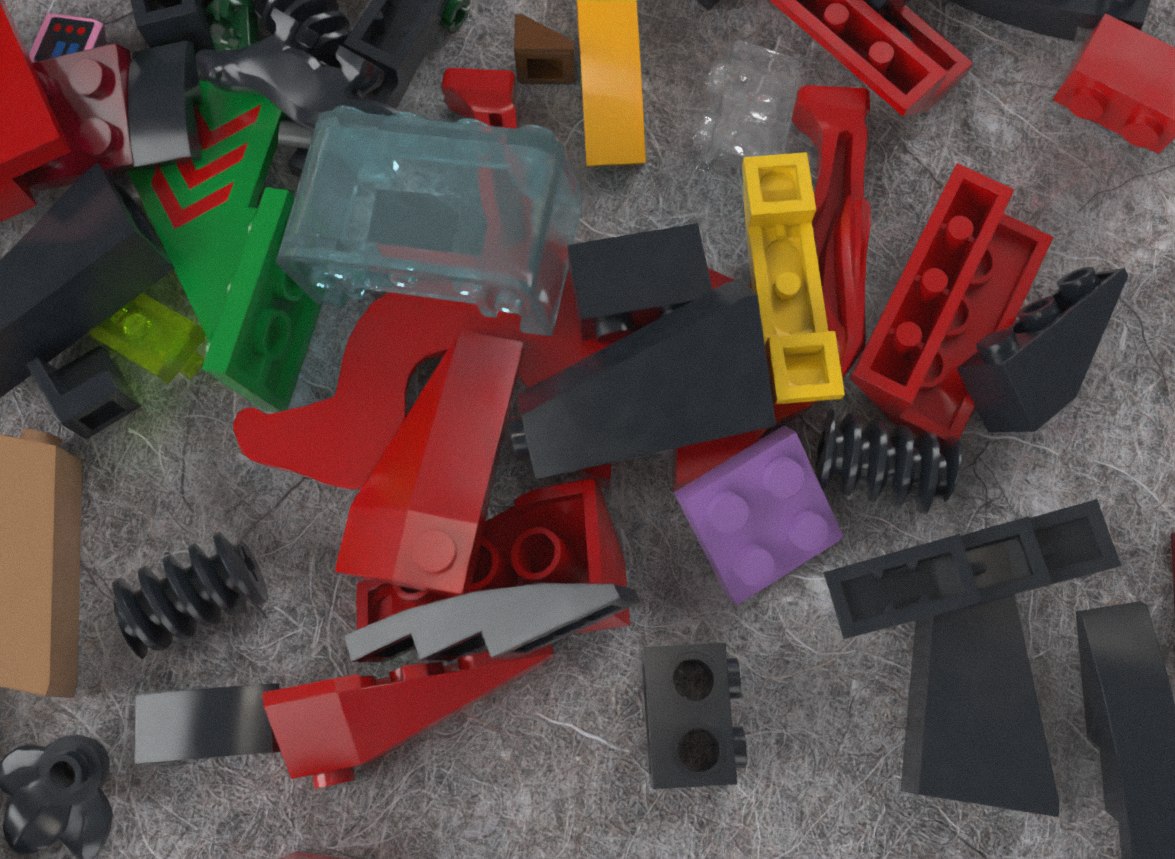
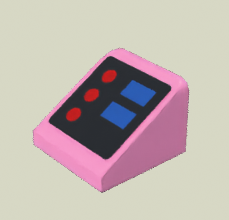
M47 13L29 53L31 62L104 46L106 43L105 24L89 18Z

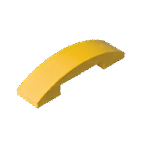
M803 152L744 157L742 162L743 196L752 290L758 295L770 386L775 404L842 399L845 392L835 331H828L812 227L816 205L808 154Z

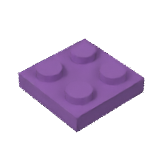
M785 425L674 492L724 593L736 606L844 538L797 433Z

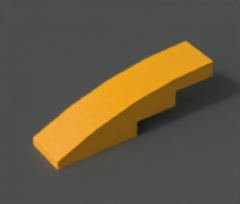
M576 0L586 168L645 165L646 154L637 0Z

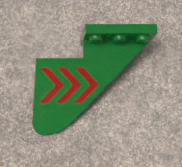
M200 80L203 103L195 104L193 108L202 159L150 170L141 169L128 172L208 339L206 358L202 370L262 410L277 413L288 410L341 246L289 190L265 187L259 207L255 208L279 142L281 121H286L287 115L270 100L261 95L226 92L216 88L210 82Z

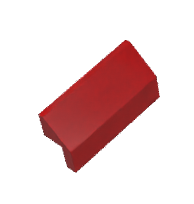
M0 0L1 223L37 206L24 173L71 152L5 0Z
M769 0L903 117L926 112L931 109L967 75L973 64L970 59L906 5L891 14L910 30L913 43L899 31L897 21L889 23L863 0Z
M959 163L953 168L850 376V379L893 424L907 426L917 436L923 431L936 434L939 446L949 437L960 440L975 407L957 367L978 351L976 344L981 339L994 332L1007 329L1014 324L1017 313L1022 307L1054 238L1043 231L1004 214L1015 189Z

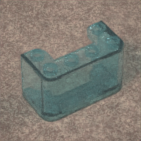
M337 106L333 111L320 113L317 118L276 262L316 304L345 307L348 295L351 298L363 300L366 289L476 304L485 317L496 318L498 310L516 313L522 317L519 326L522 332L553 337L568 271L567 245L574 244L584 196L566 148L557 141V136L547 128L537 125H524L519 129L494 127L470 118H462L456 122L427 120L420 115L410 112H399L394 116L366 114L353 107Z

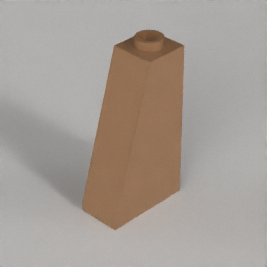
M23 428L20 438L0 434V687L41 696L74 698L78 685L82 459L60 448L62 438L42 431Z

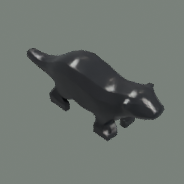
M276 8L273 9L270 15L276 23V32L273 35L240 49H204L196 54L195 60L201 67L205 78L216 88L226 92L261 95L270 100L297 125L309 131H345L373 122H389L409 133H417L419 131V123L403 111L391 105L365 99L368 93L382 86L386 74L385 71L341 45L336 52V59L340 62L342 68L332 67L308 53L316 46L321 35Z

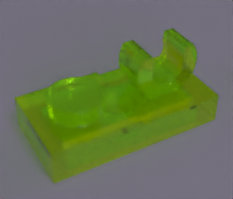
M143 293L86 334L92 340L168 385L178 372L191 381L205 361L196 352V349L206 338L203 329L195 322Z

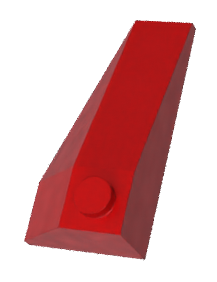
M465 330L458 332L351 504L334 572L451 597L470 593L523 354L524 342Z
M595 478L532 489L513 499L514 506L486 520L470 593L541 583L616 584L627 587L625 560L599 481ZM365 579L356 584V630L404 610L452 597ZM629 608L574 634L630 626Z
M552 644L520 659L491 658L489 651L459 657L457 658V663L444 665L443 662H423L402 666L399 669L390 671L389 677L376 679L375 675L360 677L359 674L263 692V705L291 779L312 775L314 789L355 781V766L377 761L550 661L555 656Z

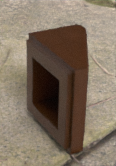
M515 14L514 55L517 83H575L574 41L525 15Z

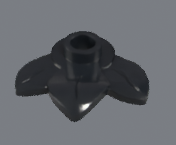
M66 735L53 741L47 747L32 744L23 745L9 752L0 762V789L6 794L13 796L5 811L2 827L5 840L13 853L21 855L33 854L52 845L59 839L78 859H93L98 855L107 840L113 819L111 805L102 790L109 773L110 760L106 749L100 742L83 735ZM66 762L74 768L75 780L68 773Z

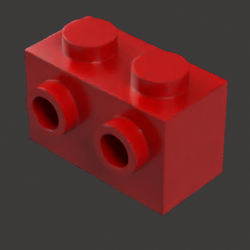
M1105 13L1079 49L1052 101L1068 108L1079 118L1092 120L1118 133L1134 146L1147 148L1160 154L1175 139V47Z

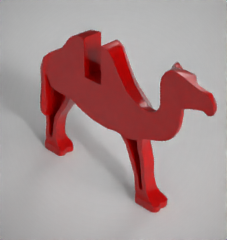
M448 68L443 72L441 89L445 95L444 102L447 107L468 119L478 132L480 142L479 185L482 206L488 225L483 256L468 266L419 279L392 289L371 303L348 338L334 397L307 406L268 415L255 407L245 408L238 412L233 422V431L242 454L248 459L267 467L292 472L316 480L327 486L358 491L363 487L407 416V390L413 373L428 358L444 356L460 330L524 342L516 382L525 389L610 345L598 343L596 338L581 340L568 271V250L563 247L544 221L518 148L517 119L514 106L516 88L513 72L510 70ZM806 85L797 91L796 102L792 105L791 120L797 129L808 136L818 149L816 184L813 191L816 212L812 220L828 331H835L842 379H844L866 346L865 279L866 257L871 227V207L869 201L864 197V169L869 133L865 120L870 112V91L859 87ZM708 268L712 290L727 282L736 281ZM772 396L776 426L674 448L672 492H676L753 445L760 437L774 428L796 419L812 408L817 401L775 404ZM611 463L576 470L582 479L595 478L599 481L600 487L610 489Z

